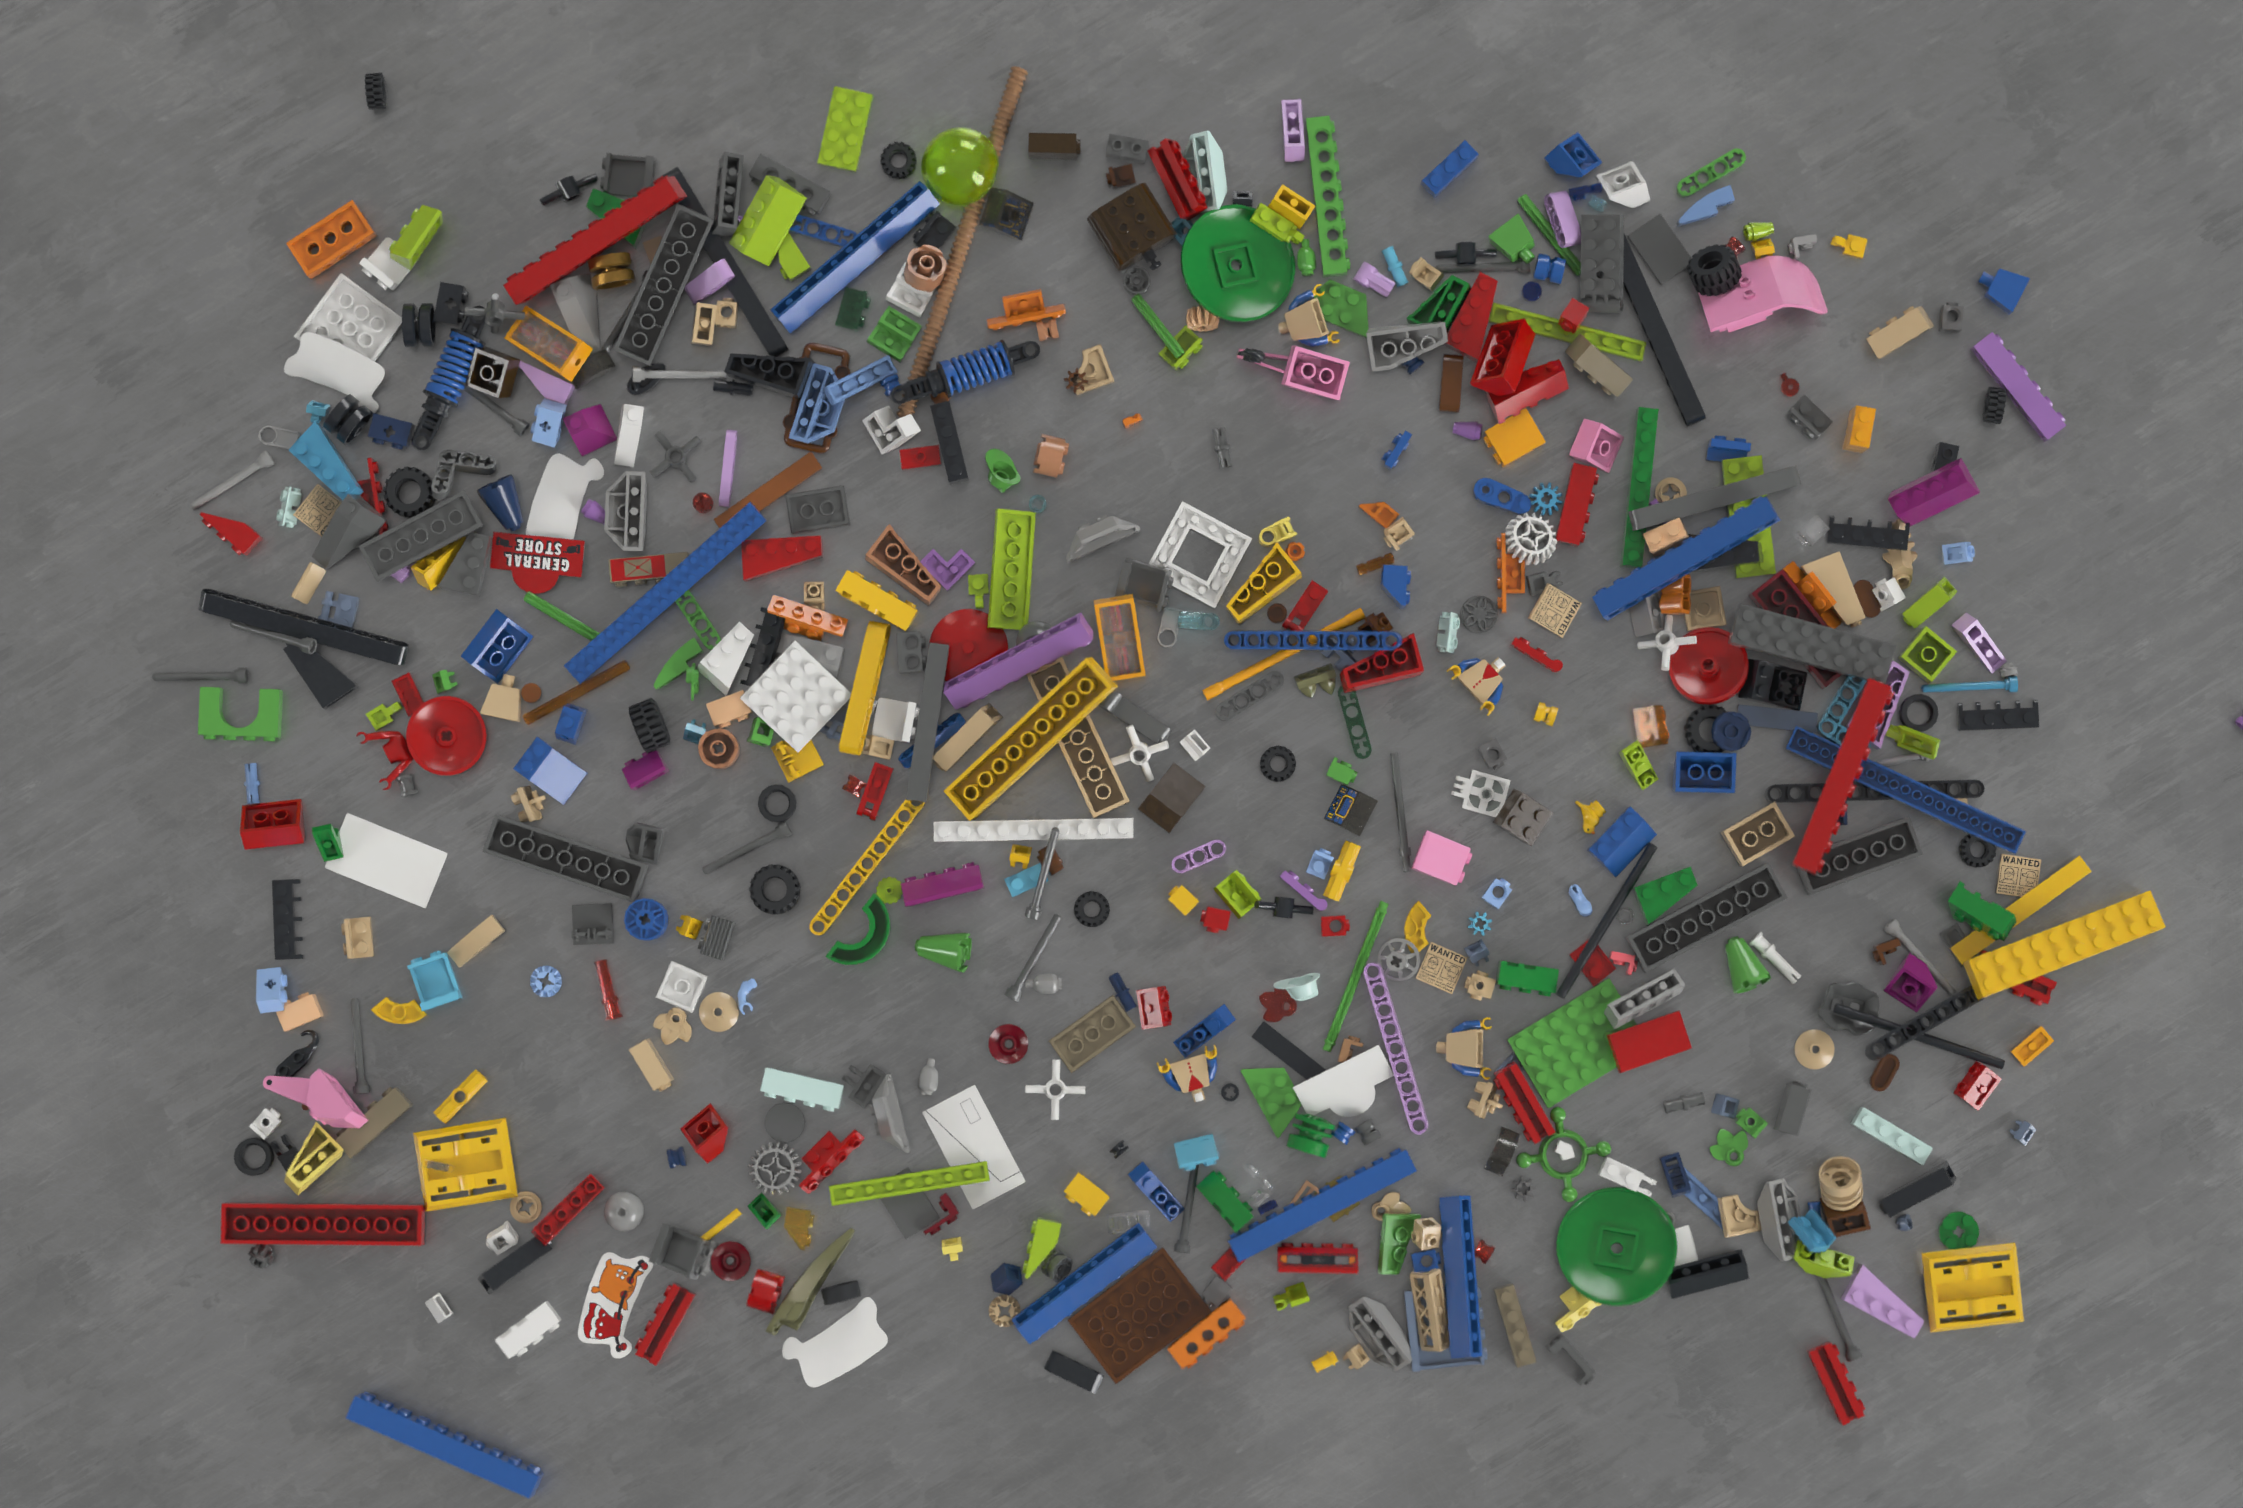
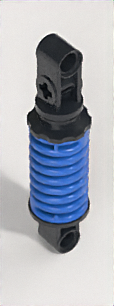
M475 306V307H472V308H482V309H485L483 306ZM467 315L461 330L450 329L449 337L451 340L446 341L447 347H444L442 350L444 354L439 356L441 361L436 363L438 368L433 370L435 375L430 376L432 382H428L423 390V393L428 397L421 406L424 411L411 439V444L416 450H426L429 448L440 427L442 418L448 417L447 412L450 407H458L456 398L461 397L462 393L457 390L465 389V385L461 382L466 383L467 377L464 375L468 376L469 370L467 368L470 369L471 366L470 361H472L473 355L470 353L474 354L475 348L486 345L484 341L479 339L485 324V317L478 321L473 316ZM418 436L425 437L426 444L424 447L417 446L416 439Z
M1002 339L996 342L994 347L988 345L986 349L982 347L979 351L973 350L972 353L967 352L964 356L952 357L950 361L936 362V369L925 371V376L894 386L889 393L890 399L894 403L902 404L926 397L929 394L934 398L938 394L945 393L949 398L954 394V390L957 393H961L962 386L965 390H969V383L972 388L977 387L976 381H978L979 385H984L983 378H985L987 383H990V376L995 381L999 377L1014 376V365L1036 358L1040 354V346L1034 341H1026L1007 347ZM1029 344L1035 347V353L1031 356L1025 352V348ZM897 389H902L904 398L898 401L894 397V392Z

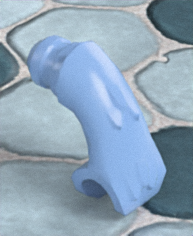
M1571 885L1568 892L1579 914L1583 917H1588L1593 912L1591 903L1586 899L1578 885Z
M752 978L748 981H743L738 991L739 1010L744 1015L743 1007L745 1005H748L750 1010L753 1011L752 1005L746 1001V995L757 986L755 979Z

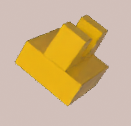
M1770 238L1751 242V249L1755 260L1761 258L1762 255L1773 256V253H1775L1774 244Z
M1012 844L1009 859L1010 866L1015 867L1016 862L1023 863L1022 869H1026L1030 861L1032 847Z
M681 915L680 919L684 920L682 927L677 926L675 930L683 936L696 940L703 921L688 915Z

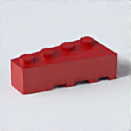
M1414 633L1403 638L1401 646L1397 649L1379 650L1373 655L1343 669L1339 675L1344 693L1420 676L1424 672Z

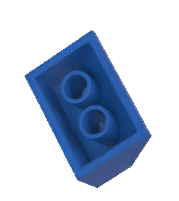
M496 609L462 653L461 657L498 684L503 674L509 670L534 636Z
M1676 751L1673 769V790L1675 792L1735 793L1737 753Z
M1628 807L1587 851L1616 878L1657 834L1634 809Z

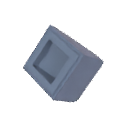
M1716 1094L1711 1112L1735 1119L1740 1100Z

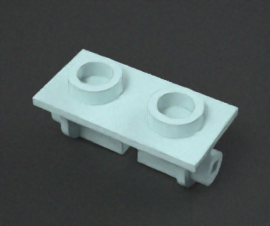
M288 486L285 487V490L281 491L280 501L282 506L276 516L278 526H284L286 523V527L294 528V525H296L297 518L293 515L296 510L291 509L292 506L300 507L301 489L293 488V491H291V487Z
M1442 612V616L1439 617L1438 630H1445V634L1437 635L1436 647L1438 652L1446 651L1454 654V649L1457 648L1458 644L1456 633L1460 626L1459 614Z

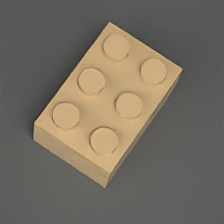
M1775 802L1720 832L1740 867L1795 837Z

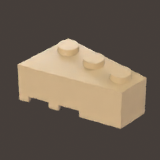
M1911 306L1903 311L1904 316L1897 319L1895 316L1886 322L1887 326L1883 329L1877 327L1869 332L1870 337L1866 340L1878 359L1883 358L1921 333L1934 327L1922 306L1917 308Z

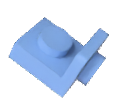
M1971 542L1942 545L1945 565L1973 562L1975 550Z
M1322 848L1319 851L1315 850L1306 873L1324 880L1334 858L1330 856L1331 852Z

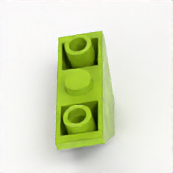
M1638 740L1618 752L1625 766L1642 790L1659 780Z
M1797 1240L1794 1260L1806 1273L1822 1278L1852 1275L1855 1257L1831 1249H1827L1825 1252H1810L1801 1240Z

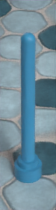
M2008 676L2004 681L1922 685L1921 690L1922 692L2005 688L2009 692H2018L2017 676Z

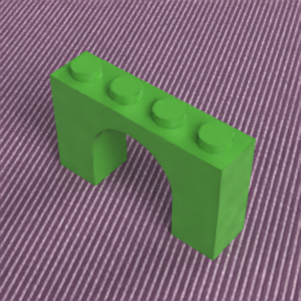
M200 687L198 735L204 736V739L216 740V736H224L223 740H236V737H243L244 741H255V737H263V741L275 742V738H281L283 690L260 689L259 711L256 719L246 727L235 728L226 721L223 715V688Z

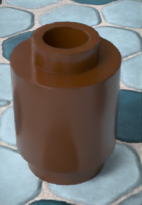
M1047 846L1039 850V856L1036 857L1041 865ZM1054 850L1048 872L1050 876L1064 868L1062 865L1063 861L1056 850Z

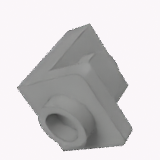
M1817 235L1792 238L1790 243H1788L1789 255H1793V259H1798L1800 257L1798 247H1801V250L1813 248V245L1817 243Z

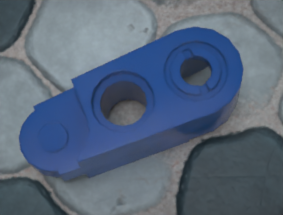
M1482 478L1474 486V496L1481 503L1518 515L1528 512L1531 508V501L1527 495L1493 479ZM1484 486L1489 488L1488 493L1482 492ZM1506 493L1509 496V501L1502 503L1498 498L1499 494Z

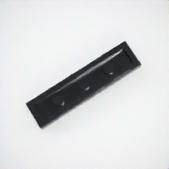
M1264 1021L1252 1035V1038L1306 1080L1327 1071Z

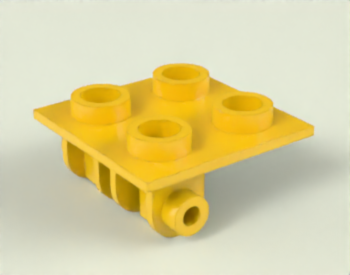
M785 740L771 747L788 783L824 765L812 740L799 752L793 749Z

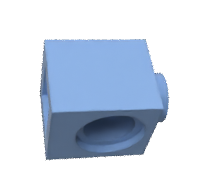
M1502 877L1500 880L1495 878L1481 898L1494 908L1499 909L1512 891L1509 888L1511 884ZM1496 886L1501 887L1503 890V895L1500 898L1494 897L1492 893L1493 888Z

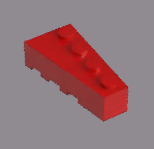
M1482 272L1479 273L1447 334L1448 342L1442 344L1476 363L1480 357L1498 283L1497 280Z
M1558 359L1523 371L1515 393L1497 396L1486 391V395L1498 423L1501 424L1505 422L1506 417L1510 415L1515 417L1521 414L1520 410L1527 406L1532 408L1538 405L1539 400L1543 398L1548 400L1569 389L1565 369Z
M821 535L744 540L741 543L743 580L745 582L823 558Z

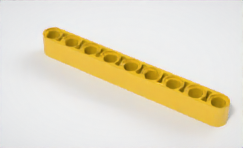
M905 799L812 919L809 928L813 934L821 936L829 930L926 803L922 802L919 806H914L911 801ZM902 811H908L910 814V818L906 822H902L899 819V814ZM896 827L898 830L897 836L890 838L887 835L888 828ZM879 842L885 844L886 848L883 853L875 851V845ZM866 858L873 860V866L870 869H865L862 865L863 860ZM853 874H859L861 877V882L858 885H853L850 881ZM843 889L849 893V897L845 901H841L838 898L839 891ZM830 905L835 906L837 910L836 914L832 917L826 914V908ZM822 921L824 923L822 932L814 930L815 922Z

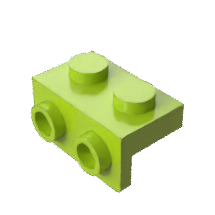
M1186 325L1174 337L1185 352L1183 356L1178 359L1175 358L1167 346L1158 353L1175 371L1178 368L1183 369L1189 362L1187 358L1192 353L1196 355L1203 347L1201 345L1203 339L1199 338Z
M1237 870L1232 872L1213 889L1238 919L1251 910L1256 901L1262 900L1259 897V893L1248 884L1245 876Z

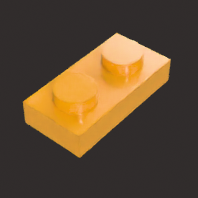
M2039 1026L2010 1052L2025 1067L2052 1044L2054 1040L2042 1026Z

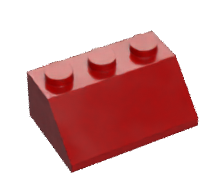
M302 799L242 805L240 835L244 849L304 843L305 825Z

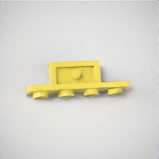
M1571 1287L1559 1296L1570 1312L1555 1324L1561 1332L1569 1330L1574 1326L1575 1322L1585 1318L1593 1308L1602 1304L1584 1297Z

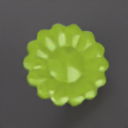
M895 877L883 878L876 887V894L884 903H896L903 894L901 882Z

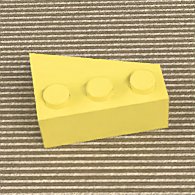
M315 1122L287 1171L284 1182L299 1195L342 1157L344 1149Z

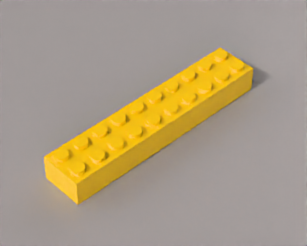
M1093 657L1085 658L944 790V793L969 821L975 820L1118 687L1117 684Z
M2150 890L1963 962V965L1979 1000L2166 928Z

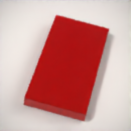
M1680 1010L1607 1035L1619 1073L1692 1049Z

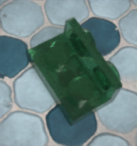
M845 287L835 326L857 332L860 327L863 328L866 319L863 313L865 308H869L871 297H868V291L863 292Z

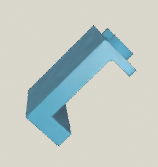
M441 950L429 954L430 958L425 960L422 957L413 959L411 964L407 966L413 978L422 1011H427L462 998L448 954L441 953Z

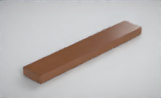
M809 452L713 520L721 528L750 501L761 512L821 470L822 466L812 452Z

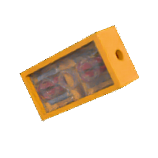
M525 306L522 312H525V320L516 319L504 339L572 382L593 348L530 307Z
M1133 594L1093 600L1105 672L1113 681L1146 676Z

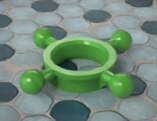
M1555 1107L1550 1112V1118L1555 1122L1556 1133L1550 1136L1547 1135L1543 1139L1538 1154L1530 1155L1529 1153L1522 1152L1518 1154L1516 1162L1521 1168H1527L1531 1163L1540 1162L1547 1174L1564 1181V1189L1561 1194L1563 1200L1573 1202L1577 1198V1191L1572 1187L1571 1178L1576 1177L1584 1170L1589 1155L1597 1154L1600 1157H1606L1611 1152V1146L1606 1141H1600L1596 1146L1587 1147L1580 1135L1570 1130H1564L1563 1121L1566 1118V1112L1561 1107ZM1559 1137L1572 1138L1581 1149L1580 1163L1570 1172H1558L1547 1161V1148L1553 1140Z

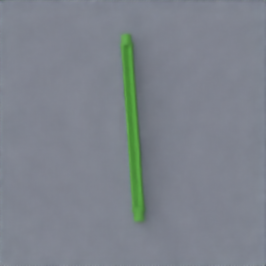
M1380 901L1378 908L1375 909L1376 912L1327 1038L1324 1040L1323 1050L1331 1052L1333 1046L1336 1045L1335 1042L1384 916L1387 914L1388 903Z

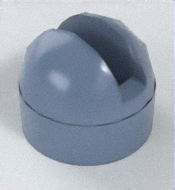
M1909 1214L1897 1218L1896 1224H1899L1897 1227L1899 1230H1912L1913 1223Z

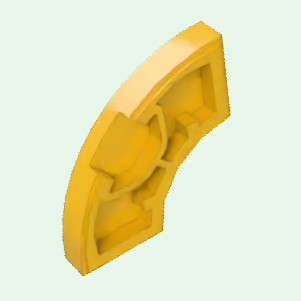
M1418 900L1407 915L1404 936L1420 952L1429 944L1425 937V926L1431 914ZM1407 944L1410 953H1415L1412 947Z

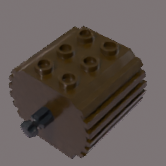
M1140 183L1092 212L1087 218L1088 223L1118 271L1131 267L1143 259L1147 263L1151 262V270L1159 268L1161 262L1155 261L1157 257L1155 252L1172 241L1177 235L1146 183Z

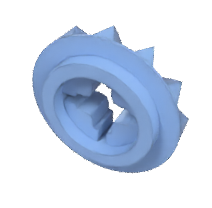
M552 966L538 967L530 976V986L533 992L540 997H551L561 988V975ZM549 973L548 980L554 983V985H546L543 989V983L538 978H545Z

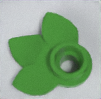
M692 663V667H687L686 683H691V701L694 700V695L699 692V670L696 669L695 663Z
M1720 1129L1717 1134L1718 1145H1713L1709 1148L1712 1156L1717 1160H1725L1730 1166L1740 1165L1744 1160L1743 1152L1748 1147V1138L1745 1131L1741 1130L1733 1136L1729 1131ZM1733 1152L1737 1154V1159L1735 1160L1730 1158Z

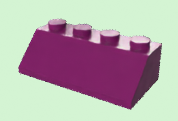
M1959 458L1892 491L1888 500L1896 515L1905 524L1910 523L1911 527L1979 494L1980 490L1962 458Z
M974 862L963 864V869L959 870L951 867L943 869L944 873L938 875L934 871L924 874V878L916 879V876L905 878V883H901L905 906L910 907L984 889L979 865H974Z

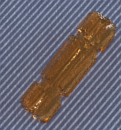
M1388 553L1384 557L1380 556L1366 561L1365 564H1358L1356 569L1359 575H1363L1367 571L1371 572L1382 568L1383 565L1393 564L1395 559L1392 553Z

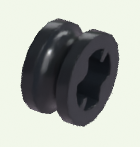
M1229 1083L1222 1087L1221 1095L1226 1101H1234L1238 1098L1239 1089L1236 1085ZM1227 1087L1229 1089L1230 1087L1235 1088L1234 1093L1236 1094L1233 1098L1232 1096H1230L1231 1098L1226 1097L1225 1089Z
M1122 1140L1109 1152L1114 1153V1158L1116 1159L1129 1147L1125 1146Z

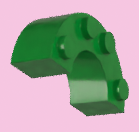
M874 893L862 908L869 919V931L866 937L852 945L837 941L825 957L836 963L857 965L873 959L882 951L890 935L891 920L886 905L878 895Z

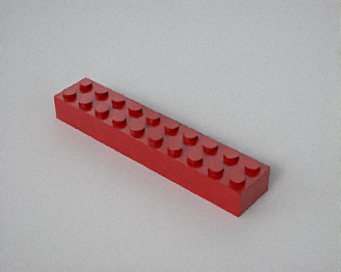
M666 175L659 177L653 181L654 186L644 187L638 191L636 198L624 200L620 203L622 207L613 208L604 214V219H596L588 224L589 229L579 230L571 236L572 240L563 241L556 245L555 248L557 250L548 251L541 255L539 262H531L523 267V272L514 273L506 278L508 282L503 286L515 305L528 302L551 287L550 285L557 283L587 263L588 260L595 258L686 198L687 195L675 176L668 177Z
M1871 678L1868 679L1794 859V867L1816 875L1817 871H1822L1825 860L1822 859L1824 853L1829 854L1833 841H1830L1832 834L1836 835L1840 827V823L1837 821L1840 816L1844 817L1848 804L1845 803L1847 797L1852 798L1856 788L1853 782L1855 779L1859 780L1863 767L1860 765L1863 760L1867 761L1871 751V748H1868L1870 741L1875 742L1879 731L1876 729L1878 723L1882 724L1886 715V711L1883 709L1885 705H1890L1893 698L1892 686Z
M221 1203V1244L425 1245L424 1204Z

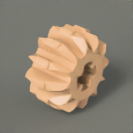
M1193 306L1187 310L1186 324L1187 328L1192 331L1207 332L1218 328L1219 318L1206 311L1202 306Z

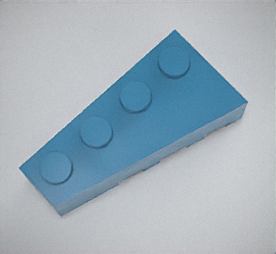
M316 421L289 449L299 461L342 500L348 494L361 495L364 492L336 450L333 442L327 436L324 428Z

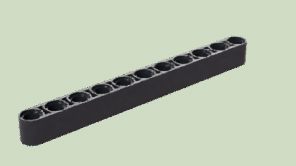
M678 166L663 175V177L666 175L668 177L675 176L686 193L687 197L678 202L679 204L708 216ZM712 224L703 247L713 264L721 259L726 260L735 275L733 279L726 283L727 287L768 354L778 357L789 349L720 235L712 234Z
M1624 234V289L1686 426H1691L1706 419L1704 410Z
M202 589L198 609L204 613L299 639L313 638L321 645L394 665H405L409 644L406 642L217 590Z
M1979 780L1918 781L1929 787L1934 784L1939 788L1940 792L1953 798H1977L1983 795L1985 790L1984 784ZM1856 782L1853 785L1859 789V795L1857 797L1852 796V798L1847 797L1846 801H1883L1895 799L1880 792L1877 797H1873L1870 794L1869 787ZM1826 783L1775 784L1765 790V798L1771 803L1818 802ZM1952 784L1957 785L1959 788V792L1956 795L1950 792ZM1971 784H1976L1979 788L1976 795L1970 792ZM1816 787L1819 790L1818 798L1811 797V788ZM1792 788L1799 790L1800 794L1797 799L1790 796ZM1771 789H1778L1780 793L1778 799H1773L1770 796Z

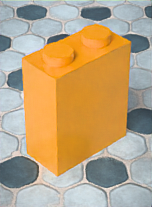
M1856 405L1849 411L1843 450L1863 453L1869 448L1876 412L1875 408Z
M1527 408L1521 410V414L1515 417L1510 416L1505 419V422L1498 423L1483 433L1485 435L1483 440L1488 448L1492 447L1495 453L1493 458L1502 467L1509 465L1546 443Z

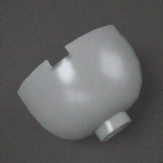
M618 1192L612 1195L606 1202L604 1217L613 1229L621 1232L630 1231L641 1223L644 1217V1205L635 1194Z

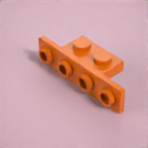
M1041 289L1002 297L1006 315L987 319L988 329L1000 330L1007 325L1019 326L1023 322H1039L1046 317L1058 318L1065 314L1066 310L1064 304L1044 307Z
M1501 533L1500 538H1497L1496 541L1497 550H1500V557H1497V569H1500L1501 577H1497V589H1501V597H1497V609H1501V614L1506 613V594H1525V560L1519 563L1517 556L1512 559L1513 554H1506L1505 533Z
M1794 561L1783 568L1828 627L1836 629L1842 624L1831 609L1837 602L1813 571L1805 576Z
M776 595L772 596L767 609L768 613L785 618V630L793 634L806 636L811 640L822 641L824 631L842 637L848 623L846 618Z

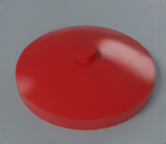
M961 609L945 616L935 626L929 643L950 646L945 675L946 682L1008 650V640L1004 630L988 628V614L976 609Z
M1703 627L1685 634L1683 637L1696 636L1697 643L1679 645L1677 652L1670 655L1669 675L1675 689L1684 698L1703 705L1722 703L1736 695L1746 682L1749 672V661L1745 648L1728 644L1730 632L1720 628Z
M440 696L424 702L414 711L407 725L406 742L412 758L421 768L436 775L452 776L468 770L479 760L486 745V727L480 713L470 703L457 697Z

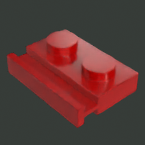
M1589 940L1569 954L1574 962H1576ZM1597 945L1581 972L1592 986H1595L1616 970V967L1599 945Z

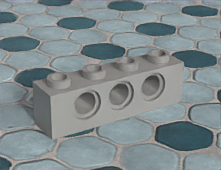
M1673 969L1609 1003L1604 1014L1613 1028L1616 1029L1681 994L1685 984L1676 970Z

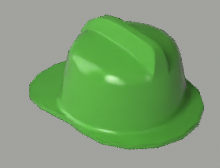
M990 449L986 452L985 459L989 467L988 480L994 487L1003 493L1012 485L1020 482L1021 477L1009 455L999 449Z

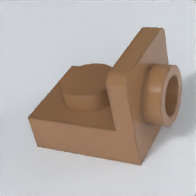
M1349 1036L1348 1039H1343L1338 1062L1343 1063L1351 1059L1353 1049L1350 1048L1351 1044L1363 1047V1043H1360V1038Z

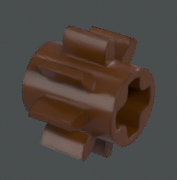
M1076 368L1074 373L1068 371L1069 378H1064L1065 382H1069L1066 389H1074V394H1076L1077 389L1084 391L1083 384H1088V380H1083L1086 373H1078V368ZM1075 376L1081 381L1078 382L1077 386L1071 381L1074 380Z

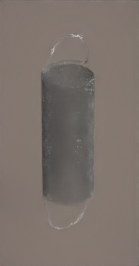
M427 1160V1167L425 1168L448 1172L449 1164Z

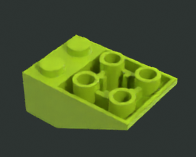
M1038 1217L1037 1221H1033L1031 1234H1034L1033 1241L1029 1240L1026 1252L1030 1254L1029 1261H1024L1022 1273L1026 1274V1279L1031 1276L1057 1244L1062 1222Z

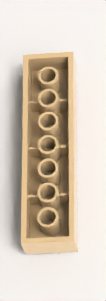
M1060 657L1054 663L1045 664L1036 672L1026 675L1038 701H1040L1069 674L1063 658ZM1088 714L1058 744L1095 819L1130 801Z

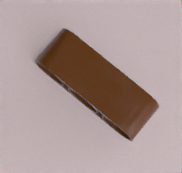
M1443 354L1439 411L1459 412L1463 355Z

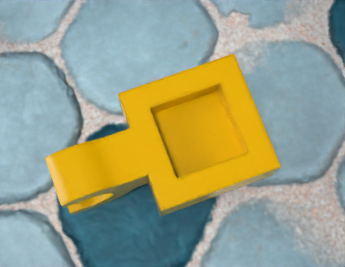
M1848 234L1846 239L1834 235L1830 245L1844 248L1842 253L1844 255L1862 259L1868 239Z

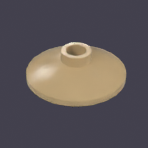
M723 992L709 994L703 999L699 1007V1017L702 1024L714 1032H723L734 1026L739 1016V1008L733 997ZM720 1008L722 1014L720 1016L715 1015V1009Z
M1814 1029L1808 1030L1798 1037L1794 1051L1801 1065L1809 1069H1821L1831 1062L1835 1048L1831 1037L1827 1033ZM1813 1046H1818V1053L1812 1052Z

